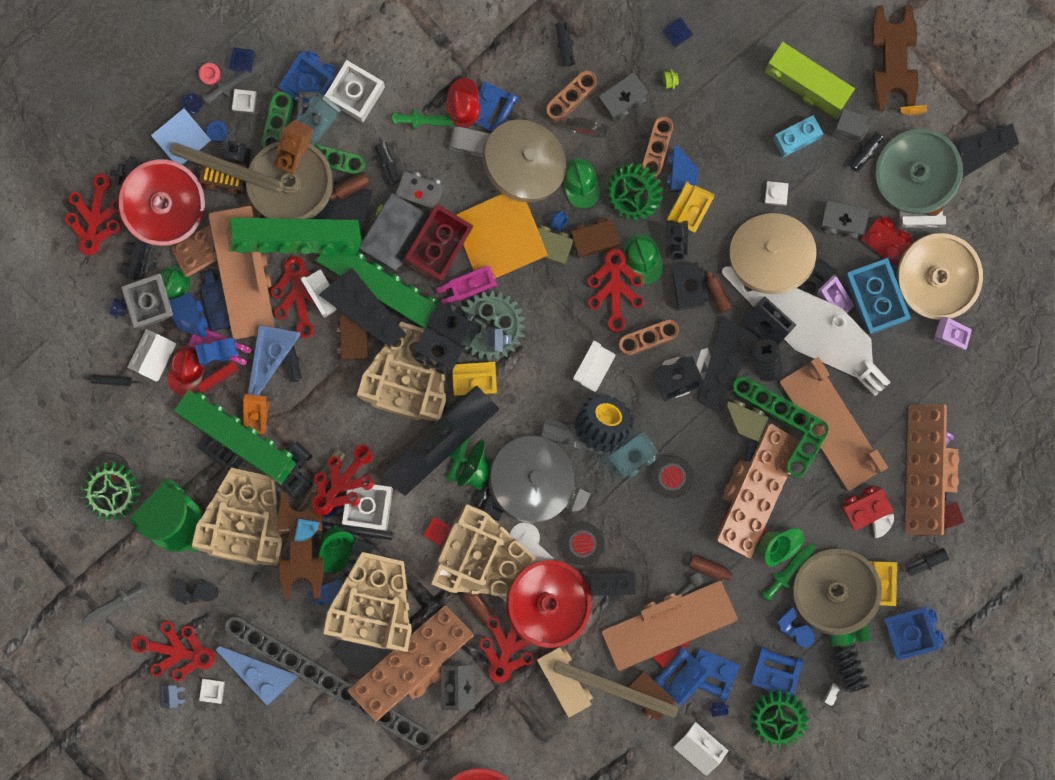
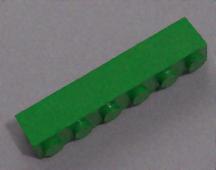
M230 217L227 227L229 252H280L283 254L344 253L350 255L358 253L362 242L358 220Z
M358 252L357 254L350 255L344 253H321L316 260L318 264L339 277L353 268L381 303L421 328H429L427 323L438 301L428 295L426 298L419 294L420 290L411 284L407 287L400 283L402 279L393 273L390 276L383 272L384 268L379 264L366 262L364 260L366 257Z
M188 390L174 412L282 485L296 465L291 459L293 455L283 448L281 451L274 447L276 444L269 438L261 439L258 437V431L249 425L247 428L240 424L242 421L233 414L230 416L224 414L225 409L214 402L211 405L206 402L208 398L199 391L194 394Z

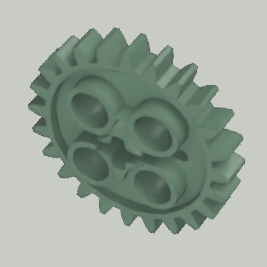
M491 291L490 297L485 292H482V298L475 294V302L467 300L469 307L462 306V310L474 316L479 315L489 323L495 321L494 325L497 328L503 329L507 335L512 336V344H503V351H487V329L489 328L481 321L475 319V321L481 324L482 330L475 336L470 347L465 346L464 349L469 350L473 348L471 355L475 356L479 352V359L481 360L485 355H487L489 361L492 360L493 355H495L497 360H500V354L502 353L508 357L507 350L510 349L512 352H515L513 345H521L517 340L518 337H525V335L520 333V330L526 329V326L520 324V322L526 320L525 317H519L523 310H515L518 303L515 301L510 304L511 297L507 296L503 299L502 292L497 297H495L494 291ZM486 306L493 307L491 316L486 317L483 315V309ZM505 317L511 318V325L507 328H502L501 320Z

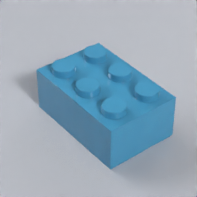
M888 258L846 273L844 276L865 333L868 336L911 319Z

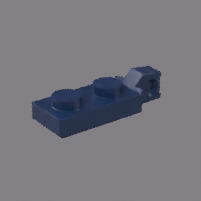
M214 271L204 272L206 283L202 284V293L211 331L230 328L221 280L216 281Z

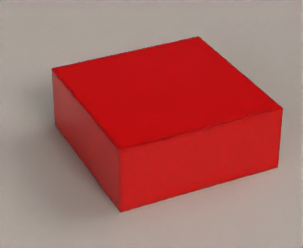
M433 517L423 536L443 546L451 526Z

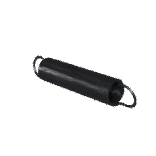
M92 375V378H84L91 380L92 384L131 386V383H139L138 381L131 382V377Z

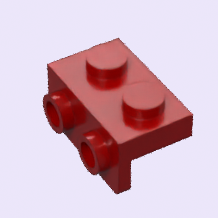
M879 215L861 239L884 258H888L893 265L899 262L905 250L914 242L907 231L898 229L894 226V222L891 219Z
M875 485L869 486L863 490L864 493L858 496L851 495L844 499V503L840 504L854 531L894 512L883 488L875 487Z

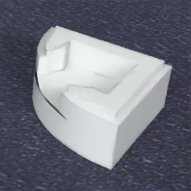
M888 514L872 522L874 538H879L890 530L894 522V514Z
M832 682L822 701L832 706L837 698L836 694L840 691V686Z

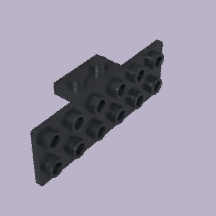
M475 386L385 468L381 474L400 493L406 496L498 412V406L478 386Z

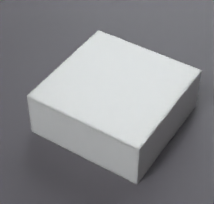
M235 89L232 111L254 114L256 91Z
M202 679L199 701L221 704L225 681Z

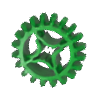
M634 162L629 163L628 166L623 164L620 166V169H615L613 174L609 176L608 180L610 182L606 184V187L609 189L606 192V196L611 197L608 203H614L615 205L613 211L618 209L620 210L619 216L626 214L627 220L634 217L635 221L641 217L645 219L652 215L655 209L660 206L658 201H661L663 198L659 194L663 191V188L657 186L661 179H654L656 172L650 174L649 167L643 169L642 163H638L635 166ZM622 179H623V181H624V184H623V186H624V192H623V193H621V181H622ZM631 190H632V191H633V190H635V191L640 190L639 192H636V193H634V192L629 193ZM646 190L648 191L647 203L644 201L646 199L644 196Z
M107 462L103 463V470L99 465L95 466L97 474L89 471L88 475L92 479L84 478L83 480L89 486L81 487L82 491H88V494L81 496L82 499L89 498V502L85 503L84 506H93L90 510L91 514L98 510L97 518L99 519L105 513L106 521L110 520L111 514H113L114 520L119 519L118 513L123 518L126 517L125 509L129 512L134 510L130 503L133 505L138 504V501L133 499V497L141 495L139 492H134V489L139 488L140 484L133 485L132 483L137 479V476L129 478L128 475L131 474L132 470L129 469L124 473L125 465L123 464L117 470L116 462L111 464V469H109ZM111 474L122 478L126 485H116ZM104 475L103 489L94 491L96 481ZM109 486H112V489L115 488V490L121 489L114 493L113 497H110V494L107 495V493L101 494L109 489ZM128 492L126 502L118 508V495ZM96 498H105L111 509L100 505Z
M780 689L777 690V695H773L771 690L768 692L769 697L762 694L761 701L755 700L754 705L756 707H751L753 715L749 716V721L753 722L750 727L752 730H756L754 732L755 737L761 736L760 741L762 743L768 740L769 747H772L773 743H777V748H781V743H785V746L789 747L790 740L796 744L797 737L803 738L804 733L802 731L808 729L805 724L809 722V717L806 716L808 710L807 708H802L804 702L802 700L797 702L798 696L796 694L790 698L789 691H786L785 695H781ZM776 705L773 711L763 714L767 708ZM782 705L791 708L795 712V714H792V712H786L783 709ZM778 711H780V716L782 719V721H780L779 727L778 721L776 719V717L778 716ZM763 723L774 727L776 733L768 730ZM795 724L790 730L783 732L785 727Z

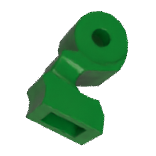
M868 625L849 634H830L831 647L854 644L856 641H871Z

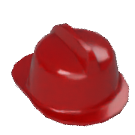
M460 78L450 86L446 109L452 122L462 128L474 125L480 115L478 88L474 81L468 78Z
M188 345L183 346L172 357L168 383L170 389L177 395L185 396L188 390L195 393L199 389L197 384L202 382L205 366H200L195 348Z

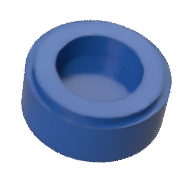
M212 121L207 126L206 134L212 142L221 143L228 137V128L221 121Z

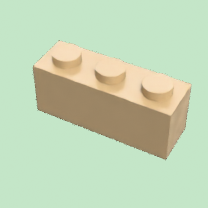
M558 647L538 658L537 661L569 718L591 706L589 700L593 699L587 687L582 688L579 681L553 671L557 661L570 665L569 661L572 660L566 649L561 650Z

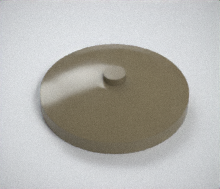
M511 120L498 126L485 142L482 157L485 172L491 183L507 197L521 202H536L549 197L561 185L566 173L565 153L558 139L544 126L529 120Z
M280 141L265 147L253 159L249 169L280 180L284 186L280 193H276L246 182L248 196L256 210L265 218L312 219L319 214L328 203L333 189V174L326 157L316 147L309 144L297 169L293 174H290L274 166Z
M829 549L810 557L799 569L793 588L795 604L801 617L814 629L831 635L849 634L867 625L877 613L882 595L880 579L873 565L860 554L846 549Z

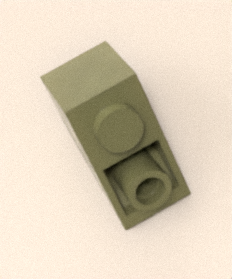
M538 225V232L548 254L544 259L565 267L574 240L570 239L571 236L563 232L555 234L550 232V228Z
M734 399L732 402L728 401L725 407L736 434L753 442H759L768 421V417L764 416L765 412L753 408L751 411L744 408V403Z

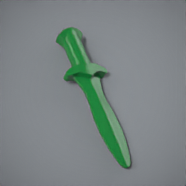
M417 109L413 111L412 115H400L394 112L390 118L394 125L397 123L412 124L414 130L417 129V126L424 124L455 126L450 116H425L418 114Z
M471 436L449 456L453 459L450 471L446 475V479L450 482L458 480L457 474L461 462L466 463L469 461L465 458V451Z
M814 544L803 549L782 573L778 575L773 573L776 581L766 591L762 592L765 600L772 601L773 596L782 586L790 588L788 582L791 576L809 559L814 551Z

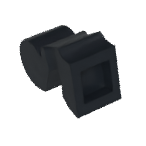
M227 141L224 160L249 167L252 149L246 148L247 145L243 143Z
M359 538L355 540L345 577L348 576L360 553L372 554L376 544Z
M176 580V601L182 602L184 605L199 602L200 599L210 602L218 596V588L211 582H199L194 592L190 593L188 591L189 584L186 581Z

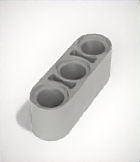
M455 126L452 130L448 148L483 157L485 142L491 134Z

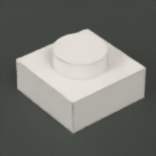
M767 181L764 204L786 206L788 183Z

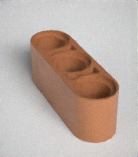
M591 71L580 73L549 102L546 109L547 118L554 123L565 119L596 89L597 78L595 74ZM589 78L593 84L590 87H585L581 81ZM572 92L578 98L575 101H568L566 95ZM553 107H559L562 113L554 116L550 113V110Z
M660 117L655 121L642 165L643 169L649 164L657 167L654 179L660 175L673 130V123L667 117ZM660 124H666L669 128V131L666 133L659 132L657 126ZM654 144H659L663 147V151L655 153L651 147Z
M666 320L625 335L619 342V351L625 356H632L672 341L678 335L679 326L673 320ZM664 326H672L675 333L672 336L665 335L663 332ZM645 333L653 334L654 342H644L643 335ZM631 340L634 343V349L626 351L623 348V342Z

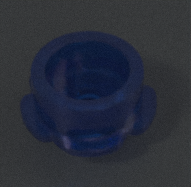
M195 93L185 95L182 99V109L184 108L188 113L196 114L199 112V108L202 107V100Z
M115 299L112 304L110 315L115 316V319H118L119 316L123 317L127 305L124 304V299Z
M725 702L713 703L709 711H711L712 717L728 715V708L730 706H725Z

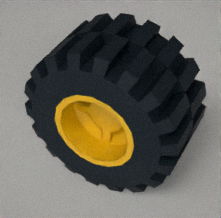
M597 394L595 397H589L584 402L575 420L574 429H576V435L580 437L579 440L587 444L586 447L589 449L591 447L596 452L600 450L603 453H608V451L612 453L616 449L619 450L625 443L632 430L634 418L630 414L631 410L629 407H625L623 401H618L616 397L611 398L610 395L605 394L602 396Z

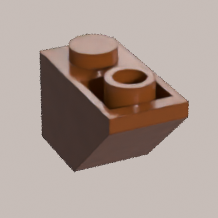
M293 120L282 130L274 166L293 174L309 147L313 128L297 120Z

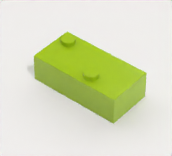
M784 42L781 43L765 70L766 74L802 96V100L810 106L815 105L834 118L838 116L855 90L854 87Z

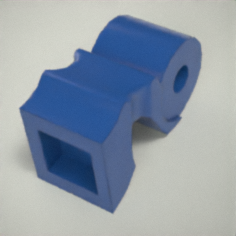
M235 338L214 341L211 344L195 345L200 366L209 365L213 360L226 361L239 356V352L236 350Z
M790 607L776 621L779 631L784 632L789 637L794 636L796 644L801 647L811 646L815 640L813 630L807 625L792 627L791 621L796 618V612L793 607Z

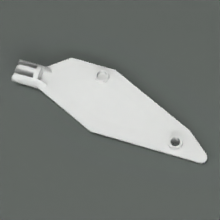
M726 266L723 268V275L753 307L765 296L796 324L794 329L784 338L794 350L814 359L819 357L823 363L857 377L874 396L878 394V391H882L885 388L884 385L887 386L891 383L873 364L871 338L841 307L797 288L782 294H764L749 290L737 278L732 267Z

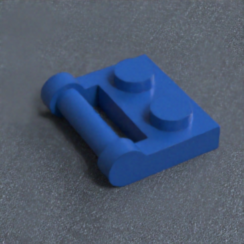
M484 82L478 93L480 115L474 125L492 133L505 122L513 105L517 103L519 98L514 94ZM502 98L506 102L494 125H492L489 121Z
M681 646L675 658L653 680L682 706L710 672ZM686 659L688 663L669 684L666 680Z
M761 647L750 684L774 692L780 689L783 695H785L786 691H789L790 697H792L804 660L783 656L768 651V648ZM765 659L792 667V674L764 666Z
M699 649L695 659L710 672L708 676L725 682L723 688L703 681L698 688L717 695L721 700L726 701L740 665Z

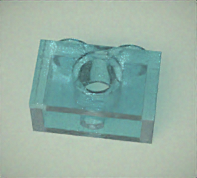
M320 94L317 97L314 95L306 105L309 108L305 114L301 112L296 118L297 121L313 128L310 140L313 146L321 140L343 110L324 94ZM313 113L320 115L321 121L319 124L313 122Z
M643 431L608 458L623 479L627 476L631 479L640 472L638 468L644 463L649 466L656 461L657 457L655 455L659 451ZM632 451L639 452L641 460L637 463L631 462L629 460V453Z

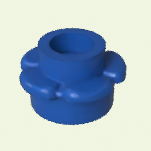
M564 211L554 212L549 220L551 228L561 231L568 222V216L564 214Z

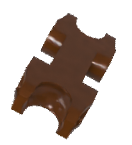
M877 5L871 29L872 47H882L883 70L873 71V94L877 110L884 111L886 109L887 94L891 92L902 94L905 99V107L915 106L919 88L918 70L907 69V47H914L917 44V23L914 18L912 5H905L903 20L900 24L889 23L885 18L883 5Z
M281 492V503L278 511V535L289 534L290 558L279 559V581L284 601H290L291 586L298 580L307 581L312 587L313 600H320L321 584L324 577L323 557L312 558V537L305 541H294L298 519L320 522L315 534H322V515H317L312 509V501L317 496V492H311L310 506L303 512L294 511L289 505L288 492Z

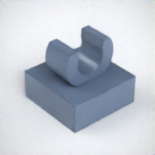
M487 329V351H503V344H512V336L503 335V329Z
M177 685L160 686L162 708L178 707V704L185 703V699L177 698V693L185 691V688L177 687Z

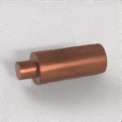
M363 171L333 186L335 190L331 193V201L338 197L342 200L370 186L371 184L365 172Z
M712 271L706 273L707 282L705 285L719 314L734 308L719 277L715 278Z
M695 553L689 565V568L719 581L722 578L730 581L733 574L726 570V566Z
M463 592V599L482 624L495 615L479 593Z

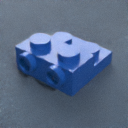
M305 50L299 53L278 87L290 94L296 101H298L299 92L320 93L321 102L338 75L335 73L337 69L329 63L323 64L319 61L320 56L314 51L309 50L307 52ZM304 98L303 102L315 103V99ZM306 107L311 112L315 111V107Z
M929 605L885 618L897 660L942 648L941 643H944V636L941 630L937 631L935 622L938 621L936 611L930 609Z

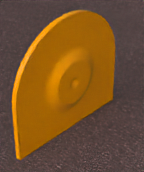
M927 105L900 107L901 113L905 115H919L927 111Z

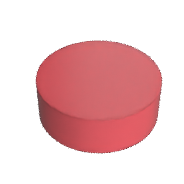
M206 63L200 67L199 78L204 84L214 85L220 80L221 72L215 64Z

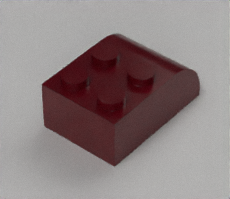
M436 204L401 262L435 283H440L471 232L473 225Z

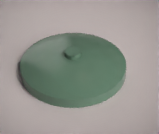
M913 129L893 138L882 150L876 166V180L884 198L896 209L910 214H926L946 205L957 193L963 177V163L956 146L943 134L930 129Z

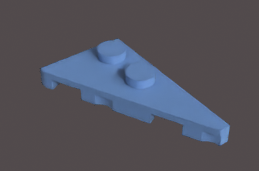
M259 325L248 390L249 395L259 396L299 338L300 332Z
M221 646L216 649L266 705H269L299 677L294 673L237 653L231 649Z

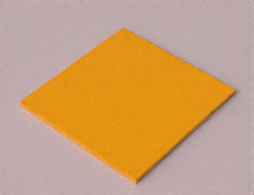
M501 194L456 214L473 225L463 244L473 271L490 266L496 279L548 256L527 202L517 201Z

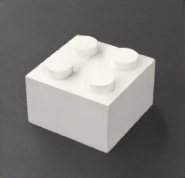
M346 60L324 97L328 103L363 123L384 90L385 85L382 80Z
M374 485L370 490H364L362 487L348 490L347 494L350 492L358 494L360 503L355 507L345 504L342 524L387 531L393 488Z

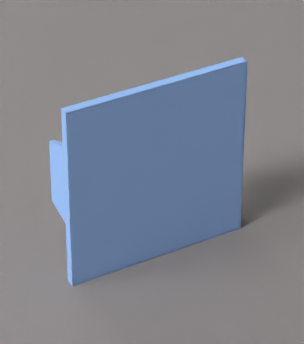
M184 108L151 135L171 160L181 165L187 160L170 153L172 143L176 142L199 151L211 141Z

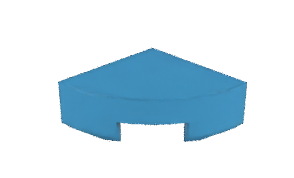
M298 519L294 541H305L311 538L318 530L320 522Z

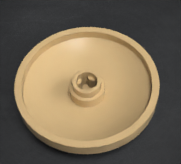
M769 213L749 219L736 231L730 245V263L737 278L748 288L764 294H782L796 289L809 278L816 262V244L812 234L800 221L784 214Z
M930 234L919 238L905 250L897 268V283L904 302L915 313L929 319L940 320L941 317L951 319L967 311L978 298L983 283V269L977 253L965 240L951 234Z

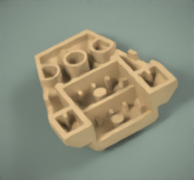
M400 322L399 326L407 335L391 348L384 345L374 358L372 364L364 372L357 397L371 403L374 408L413 420H420L422 418L428 421H438L442 416L446 402V393H444L445 375L436 372L434 367L428 364L418 363L415 357L411 356L424 329ZM432 350V354L435 357L442 356L440 351Z
M231 468L196 525L192 548L207 552L208 555L251 565H278L282 539L278 535L277 499L274 480L267 475Z
M465 504L458 518L454 520L438 556L431 584L453 593L469 592L471 594L482 593L493 596H507L512 580L523 568L534 563L536 557L485 511Z
M361 552L326 613L322 634L371 647L407 652L412 629L408 618L409 603L406 600L405 590L407 589L404 562Z

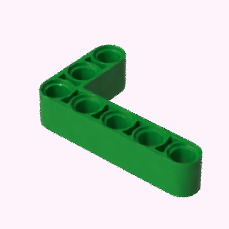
M277 92L272 97L262 139L263 149L268 146V141L273 137L280 141L282 130L289 125L294 100L286 92ZM281 96H286L288 103L285 107L281 108L278 105V99ZM276 117H281L283 124L280 128L276 129L273 125V120ZM310 143L326 157L330 168L359 174L366 168V160L361 155ZM333 153H337L340 156V161L337 165H333L330 162V156ZM354 158H358L361 162L358 170L351 168L350 163Z
M747 377L736 379L733 387L734 394L738 399L765 412L768 416L804 435L787 464V473L791 478H803L828 436L829 427L827 423ZM740 384H747L749 390L746 393H741L737 390V387ZM764 394L768 397V401L761 404L756 401V397ZM784 405L787 411L784 414H777L775 407ZM801 415L806 419V422L803 425H797L794 422V418ZM816 426H821L824 428L825 433L817 436L812 430ZM804 445H811L814 448V452L808 455L804 454L802 447ZM794 463H799L803 466V470L800 473H794L791 470V466Z

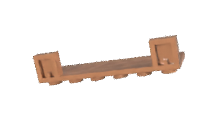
M817 357L781 380L780 384L793 404L827 423L829 432L821 449L845 488L850 491L877 473L884 471L888 466L878 450L872 449L828 379L830 374L820 358ZM816 426L812 430L817 436L825 433L824 428L821 426Z

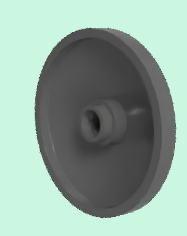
M523 436L510 441L497 452L490 466L489 487L495 502L507 515L522 522H541L556 516L566 507L574 490L575 477L570 459L561 447L543 437Z

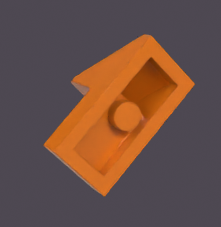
M245 394L243 399L244 427L247 428L249 425L258 431V434H265L269 409V402L266 401V396Z

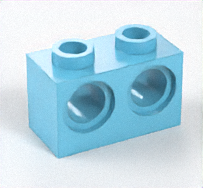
M814 115L775 134L773 141L782 158L821 139L823 132Z

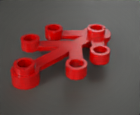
M97 174L93 178L92 183L95 187L91 212L84 204L82 195L73 192L69 196V202L77 207L88 223L87 233L79 224V218L74 213L67 214L65 222L73 228L80 238L78 243L80 251L89 256L99 251L100 243L112 234L119 233L121 230V225L117 221L111 220L108 222L106 229L96 234L97 227L116 213H119V210L114 208L115 204L118 203V199L113 200L111 206L100 213L104 191H107L111 186V180L105 174ZM100 178L104 179L103 185L97 184ZM79 196V201L74 203L73 197ZM74 216L75 222L70 224L69 218ZM112 224H117L115 231L110 229ZM92 241V247L86 248V242Z
M619 249L609 250L604 257L605 264L595 275L588 278L589 287L595 289L600 286V280L611 271V280L596 296L589 299L588 305L593 310L599 309L601 302L612 292V316L609 318L608 326L613 332H620L625 327V319L621 316L620 292L631 301V305L634 308L639 309L644 304L643 297L636 295L620 280L621 271L631 279L632 286L640 287L643 284V277L640 274H636L625 264V255ZM617 256L619 262L614 264L611 262V258ZM639 277L641 279L640 284H634L633 278ZM596 278L598 284L593 286L590 284V280ZM640 298L642 301L641 305H634V299ZM593 299L598 300L599 305L597 307L591 306L590 303ZM619 320L621 322L620 327L615 328L612 325L613 321Z
M294 256L285 261V274L278 284L271 289V295L275 299H281L284 296V288L291 279L293 281V289L281 306L275 309L274 314L279 320L286 319L288 310L296 300L300 323L297 325V332H300V337L308 339L313 336L315 329L308 320L305 298L313 304L315 302L308 290L302 286L301 277L305 276L307 278L312 274L305 270L304 261ZM293 264H298L299 268L297 271L291 270ZM275 289H281L279 296L274 295ZM281 309L285 311V315L283 317H279L277 315L278 311ZM305 326L310 328L308 334H303L302 332Z
M359 445L354 449L353 455L355 460L341 476L342 462L337 456L329 458L328 465L331 471L332 487L327 493L325 486L329 483L328 477L323 472L315 475L314 481L317 484V496L312 501V509L317 515H326L333 507L345 504L355 507L360 503V497L356 492L336 497L339 492L361 487L364 490H370L374 486V481L369 475L349 481L362 464H367L371 461L372 452L367 445Z
M491 617L487 621V626L493 631L502 650L500 660L492 648L493 641L490 638H483L480 641V647L485 650L491 662L489 669L490 678L497 683H503L508 680L511 671L523 665L532 664L534 656L530 652H525L521 658L508 663L510 654L531 644L524 639L515 642L517 633L512 625L506 639L500 628V620L496 617ZM492 619L498 622L495 628H492L489 624ZM484 640L490 641L491 646L489 648L483 647L482 643ZM526 654H529L532 657V660L529 663H526L523 660V657ZM497 668L504 670L502 676L496 675Z
M171 621L163 622L160 630L166 634L173 647L150 642L147 637L142 635L134 637L131 642V647L136 653H143L149 650L171 655L163 662L152 665L150 672L155 677L163 675L166 669L183 658L193 661L183 668H177L172 671L171 676L174 681H182L188 673L196 668L208 669L215 662L214 652L209 648L202 647L195 636V629L192 626L183 627L181 634L189 640L194 651L185 649L175 633L174 624ZM166 623L170 624L171 630L169 632H166L164 630V625ZM187 628L192 630L191 636L185 635ZM139 640H143L145 642V646L143 648L138 647ZM203 654H206L208 656L207 662L201 661V656ZM155 666L161 668L160 674L154 672ZM176 671L182 672V677L180 679H177L175 677Z

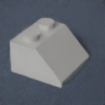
M161 274L122 286L134 328L146 327L173 316Z

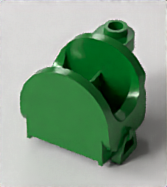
M167 478L165 482L161 481L162 484L133 516H129L131 519L128 522L143 537L145 536L166 551L183 552L187 549L192 552L199 551L192 548L196 525L202 518L203 512L176 482Z

